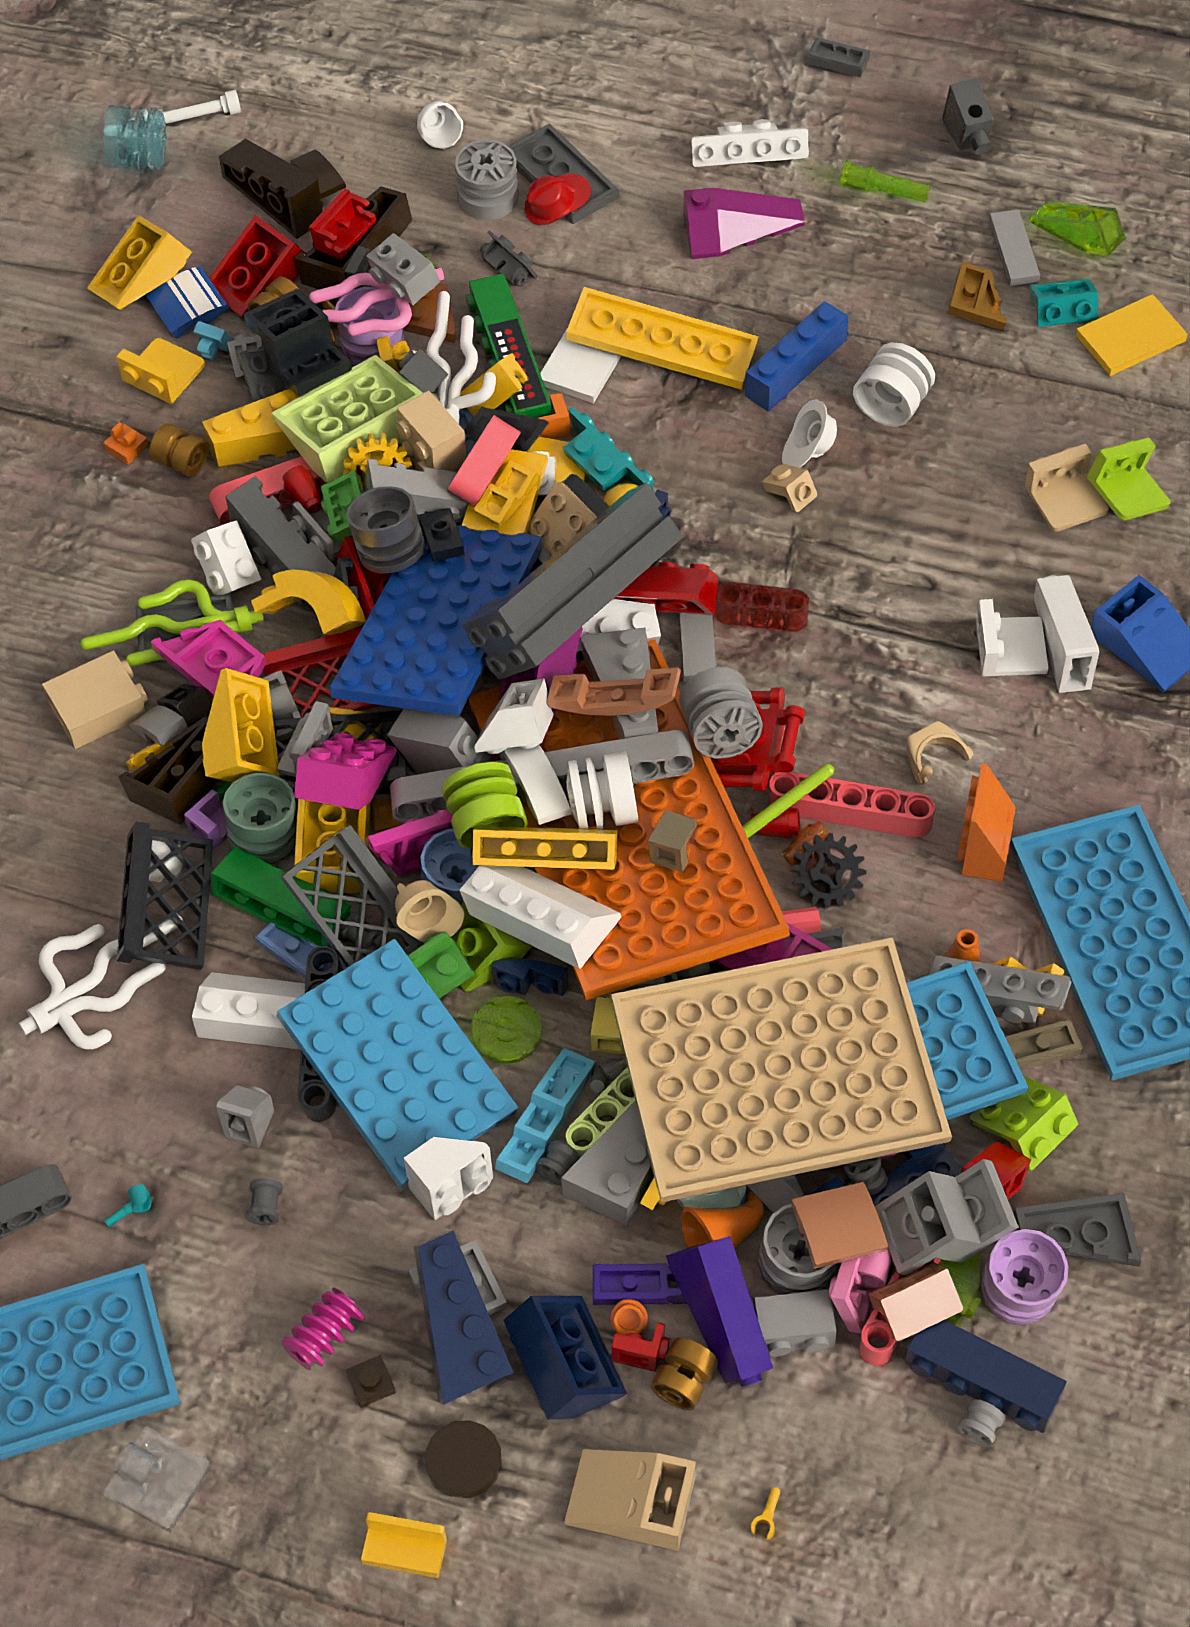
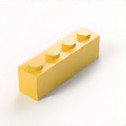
M477 826L473 830V865L614 870L616 867L617 830Z

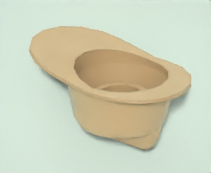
M419 880L407 886L402 883L397 885L399 894L395 899L396 924L401 930L417 940L425 942L429 937L444 931L452 936L461 927L464 920L463 907L457 900L438 889L431 882Z

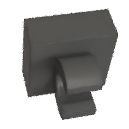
M357 247L345 270L348 277L358 273H370L371 266L366 257L370 253L368 248ZM361 285L357 288L368 287V285Z

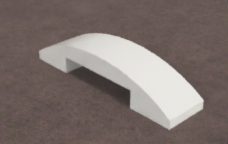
M540 745L530 749H521L520 746L511 747L498 753L502 760L506 759L526 794L527 805L539 825L571 815V808L562 786Z

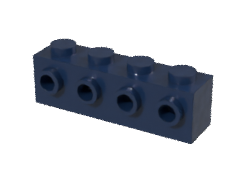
M942 1320L916 1333L907 1349L905 1364L909 1365L915 1374L924 1378H930L931 1376L943 1382L944 1386L954 1394L960 1396L966 1394L974 1399L988 1402L1002 1413L1014 1418L1015 1423L1028 1431L1037 1430L1041 1433H1044L1067 1383L1066 1380L946 1320Z

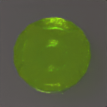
M503 996L489 1000L480 1011L478 1009L473 1017L471 1033L474 1046L483 1057L495 1063L511 1064L520 1062L532 1055L539 1046L542 1026L539 1014L528 1005V1002L517 997Z

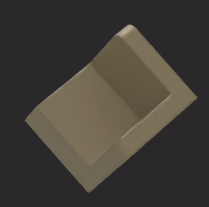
M665 810L648 839L651 863L683 873L688 864L686 844L697 827L696 819Z

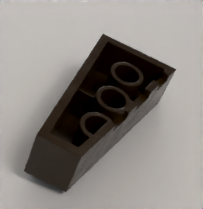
M381 186L366 198L370 204L363 209L375 214L377 221L342 259L315 249L313 242V248L306 254L300 252L295 256L294 261L301 283L319 290L338 285L348 278L345 270L358 246L368 248L371 252L393 233L400 237L413 220L406 193Z

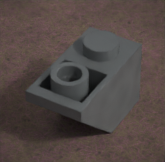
M421 348L416 353L410 350L399 363L401 368L399 374L423 393L427 391L433 393L448 376V373Z

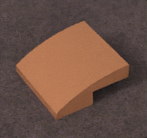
M864 1182L791 1200L801 1237H805L814 1269L887 1251L889 1246L877 1211Z

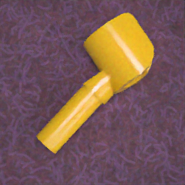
M776 1487L771 1488L762 1515L757 1516L752 1521L751 1531L753 1536L759 1523H766L770 1526L767 1540L774 1536L775 1526L772 1519L781 1492L780 1489Z

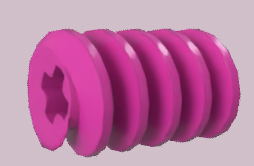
M333 1287V1292L326 1291L321 1296L323 1304L316 1302L311 1307L313 1315L305 1314L301 1318L303 1326L295 1325L291 1329L293 1337L286 1336L281 1341L288 1354L308 1370H311V1362L319 1366L325 1364L320 1355L321 1351L330 1355L335 1353L330 1344L331 1340L343 1344L345 1340L340 1333L341 1329L351 1333L355 1330L350 1322L351 1317L359 1321L365 1319L355 1302L337 1288Z

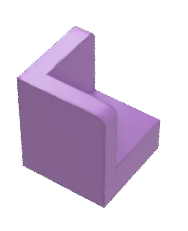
M211 790L188 810L184 817L188 832L194 837L213 840V849H215L227 838V830L219 794Z

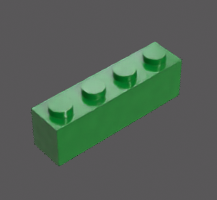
M234 847L211 873L213 896L268 924H275L276 928L303 941L301 939L303 938L319 947L328 946L332 948L280 878L286 872L284 869L274 867L260 860L254 854L246 853ZM294 876L292 877L301 889L313 891V884L304 882ZM307 896V898L311 902L312 896ZM318 897L317 911L322 918L334 919L336 900ZM342 901L340 920L345 921L351 914V905ZM327 924L332 930L333 924Z

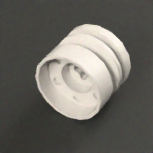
M891 342L884 344L869 363V367H867L854 385L853 396L859 408L872 420L885 426L899 427L905 425L911 419L920 402L933 386L935 373L930 362L915 348L903 343Z
M626 751L604 755L603 771L596 772L590 757L585 758L588 774L579 775L577 760L568 761L569 769L566 784L571 813L579 829H588L586 816L594 814L597 829H603V813L606 812L611 813L616 826L639 823Z

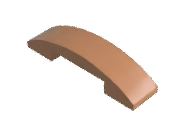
M679 667L647 669L644 679L589 682L585 674L558 675L553 677L546 703L551 708L586 715L615 716L640 713L658 708L675 698L681 671Z

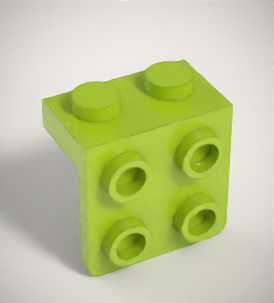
M1149 437L1101 449L1096 454L1095 461L1087 475V479L1121 520H1129L1165 510L1171 503L1167 495L1145 469L1156 447Z
M1024 1076L1029 1087L1027 1093L976 1110L970 1115V1119L973 1125L1010 1141L1013 1150L1030 1158L1031 1162L1028 1170L1032 1172L1079 1124L1065 1093Z

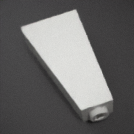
M1051 575L1039 578L1036 582L1034 602L1038 617L1042 618L1044 639L1058 693L1089 690L1092 687L1100 651L1069 575Z

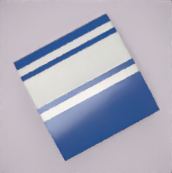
M201 266L176 274L175 277L145 294L176 339L201 320L203 323L209 324L230 308Z

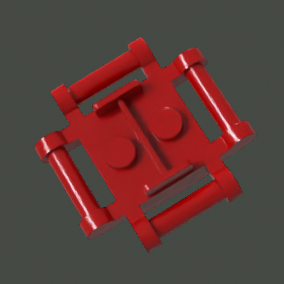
M782 687L771 688L770 691H750L763 724L761 735L755 744L742 754L730 758H711L724 787H753L754 791H766L768 781L775 772H791L794 770L796 758L793 754L799 725L804 722L805 710L796 705L783 709L785 692ZM759 704H770L769 709H761Z

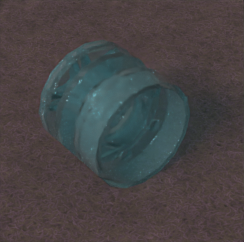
M110 105L106 111L103 127V149L108 167L130 168L135 157L138 169H146L148 166L150 170H160L163 165L167 145L166 122L162 109L151 108L149 111L146 107H140L135 118L132 107Z

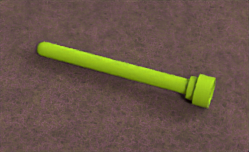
M824 764L745 823L742 827L747 838L751 837L830 778L835 771L833 765Z

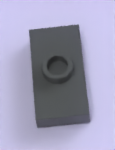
M816 37L807 56V64L861 77L870 59V50Z

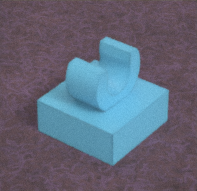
M198 321L193 332L200 340L197 351L202 353L201 356L213 361L218 349L228 352L227 342L232 341L227 332Z

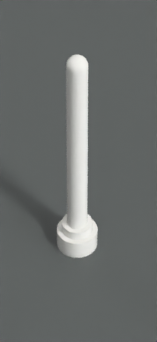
M236 90L225 92V95L220 96L219 100L107 125L104 128V133L107 136H115L219 111L224 113L230 112V115L242 112Z

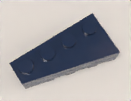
M447 1231L415 1245L414 1252L420 1290L423 1297L432 1365L437 1385L438 1402L444 1405L514 1372L454 1231Z

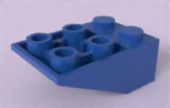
M1138 575L1094 611L1091 630L1095 639L1161 692L1164 693L1190 671V628L1167 597L1142 576Z

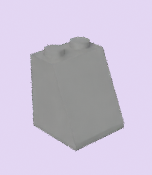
M404 708L387 734L417 775L494 761L487 751L475 752L474 746L478 737L461 716Z

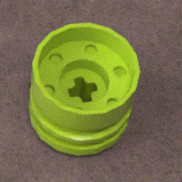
M502 762L474 764L457 771L443 782L441 791L446 801L447 810L450 815H453L451 823L460 847L473 850V830L477 826H527L528 821L520 798L516 796L518 790L508 765Z

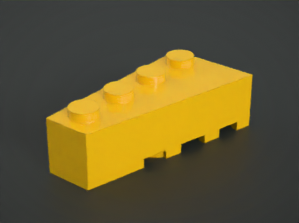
M287 389L202 421L205 439L209 444V450L218 467L257 461L259 456L268 454L275 455V457L286 456L287 451L297 450L275 422L271 413L300 396L291 389Z

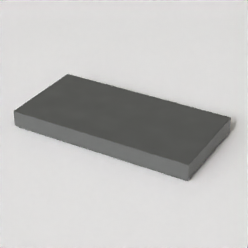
M550 123L508 146L513 150L517 159V171L531 184L541 176L551 175L557 177L564 174H578L589 182L591 187L589 200L584 206L565 216L572 224L620 197L619 189Z

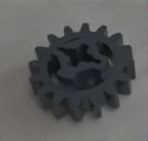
M828 833L825 841H822L821 837L817 834L813 837V846L805 841L801 845L805 853L796 852L793 856L799 862V865H794L790 868V872L798 873V877L792 881V885H802L803 889L799 896L804 897L807 894L812 896L810 899V905L812 906L818 900H822L823 908L828 909L831 901L834 900L837 907H841L844 905L843 896L849 900L854 899L856 896L851 889H861L864 885L857 880L858 877L866 875V870L858 868V864L865 860L864 856H854L853 853L858 846L854 844L849 848L846 847L845 836L838 842H835L833 833ZM830 849L840 852L845 858L840 859L832 855ZM814 853L816 863L813 869L806 871L808 858ZM825 863L828 867L836 869L832 879H830L828 874L822 875L820 872ZM850 870L849 882L842 889L841 878L843 873ZM817 883L825 887L827 893L816 890L811 884Z

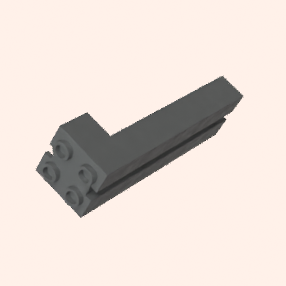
M648 483L627 491L507 595L486 603L462 624L470 642L476 647H482L487 653V656L484 657L487 666L499 680L537 667L683 538L670 516L663 517L658 507L662 504Z

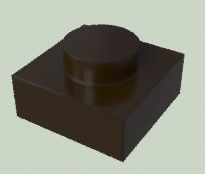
M381 1355L346 1369L348 1379L361 1408L396 1393Z

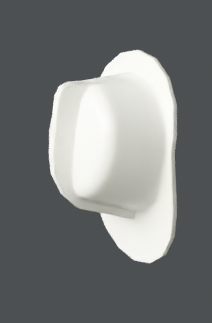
M817 399L811 400L799 411L782 452L783 464L800 468L811 457L817 458L823 455L833 445L837 434L836 420L827 414V408L822 401Z

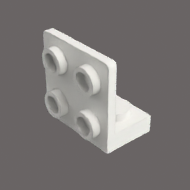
M993 599L979 600L976 630L982 676L1047 674L1048 661L1042 618H1000V613L994 612Z

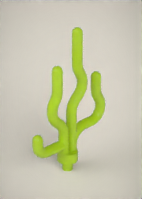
M190 579L180 580L172 583L162 592L139 598L137 605L141 609L157 607L171 602L184 592H191L195 594L199 608L205 617L177 622L158 614L146 615L138 618L128 627L85 637L80 641V646L84 650H91L124 642L137 637L144 630L151 627H158L169 633L180 635V631L200 628L204 624L221 620L236 633L252 631V624L262 622L264 619L262 613H255L254 610L248 611L247 605L230 611L217 610L213 607L209 593L204 585ZM152 649L129 654L125 660L129 666H137L164 659Z

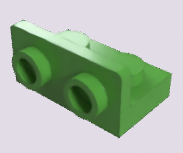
M355 470L321 486L324 497L321 505L330 522L327 525L328 533L334 542L339 541L341 544L345 537L352 535L346 517L348 506L357 496L364 493L361 477Z
M446 931L429 937L420 948L411 954H406L439 999L475 975L459 945Z

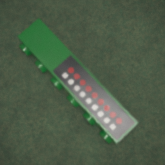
M504 273L469 281L470 294L465 295L469 312L475 313L473 320L476 333H482L483 337L480 338L484 356H490L488 360L489 369L513 353L516 357L515 360L527 376V381L521 383L522 388L505 401L504 411L535 418L552 415L551 402Z

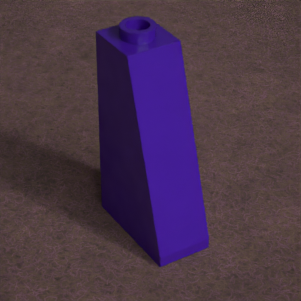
M730 1236L666 1255L668 1264L707 1347L718 1359L717 1368L724 1383L739 1381L740 1386L743 1387L761 1381L760 1373L773 1369V1365Z

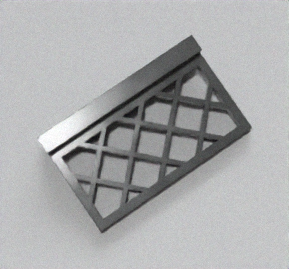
M351 825L339 829L322 845L280 876L347 968L360 960V954L369 955L375 951L361 948L363 929L380 932L378 949L385 945L387 933L398 934L406 945L403 948L406 954H410L419 946L424 945V942L401 930L396 924L395 899L399 891ZM331 847L341 857L339 870L322 868L323 854ZM316 859V866H309ZM346 865L351 872L346 871ZM301 870L315 872L313 891L301 889L292 877ZM321 873L338 876L336 895L319 892ZM345 877L356 878L361 884L360 898L343 896ZM367 894L372 900H367ZM307 896H312L311 902L307 898ZM318 897L336 900L334 919L322 918L318 913ZM342 901L359 904L357 923L340 920ZM366 905L377 906L381 911V926L364 924ZM388 922L390 923L392 928L387 927ZM327 924H333L332 930ZM339 925L356 928L354 947L343 946L339 941ZM348 952H354L353 958Z

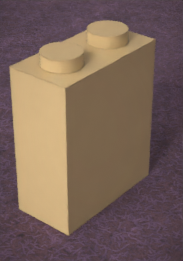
M114 650L42 684L51 709L75 749L132 723L146 713L144 702L148 701L142 685L140 683H133L131 678L134 675L126 660L120 661Z

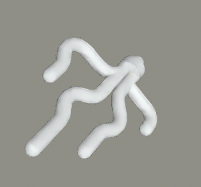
M441 291L438 294L435 330L428 342L426 354L448 373L447 378L438 387V394H432L459 424V409L486 402L494 392L496 376L492 372H487L483 378V386L479 391L460 396L462 387L471 378L478 363V354L472 343L474 320L470 315H465L462 318L460 347L466 360L462 369L451 381V368L446 360L439 356L438 352L447 333L450 301L449 293Z
M170 919L159 928L167 935L178 927ZM95 924L77 935L60 936L52 939L43 946L39 954V966L50 982L51 993L43 1002L27 1010L29 1017L19 1022L18 1025L24 1035H27L35 1029L42 1034L59 1023L77 1047L85 1050L101 1047L111 1040V1032L107 1029H102L91 1036H87L81 1031L71 1016L81 1010L111 1012L121 1008L129 1002L137 988L165 971V964L153 962L134 973L124 981L119 991L112 997L81 996L96 987L103 980L110 959L117 954L118 939L107 943L99 950L90 974L65 988L62 975L53 963L54 955L62 950L79 949L104 935L105 928L101 924ZM153 932L144 938L143 948L158 940Z

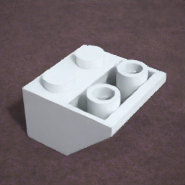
M544 678L516 682L509 686L488 717L474 746L476 753L487 751L489 754H496L504 751L506 748L518 746L521 749H530L542 743L554 716L552 708L546 703L548 691Z
M433 1137L404 1157L406 1175L409 1179V1189L434 1220L443 1214L449 1215L456 1211L465 1198L472 1193L479 1194L484 1191L493 1179L490 1148L485 1142Z

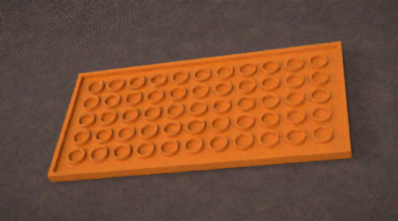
M656 640L648 641L651 669L668 668ZM584 661L578 662L573 674H585L588 681L593 682ZM501 686L469 695L468 703L480 733L488 717L498 704ZM678 687L673 700L656 708L659 732L681 730L688 734L694 767L684 775L633 784L639 823L616 826L611 813H603V829L601 830H617L615 869L533 867L535 873L621 914L620 920L582 968L579 969L572 966L585 1001L790 936L789 926L711 758L704 756L695 747L679 703L680 692ZM557 710L553 712L554 716L542 743H539L544 752L618 740L619 737L610 716L586 715ZM498 753L490 754L494 761L502 760ZM566 795L567 801H568L569 806H570L569 796ZM527 802L522 803L528 821L526 827L579 829L572 813L571 815L539 825ZM665 810L696 819L697 827L686 844L688 864L683 873L653 864L650 860L648 839ZM595 814L586 816L588 829H597Z

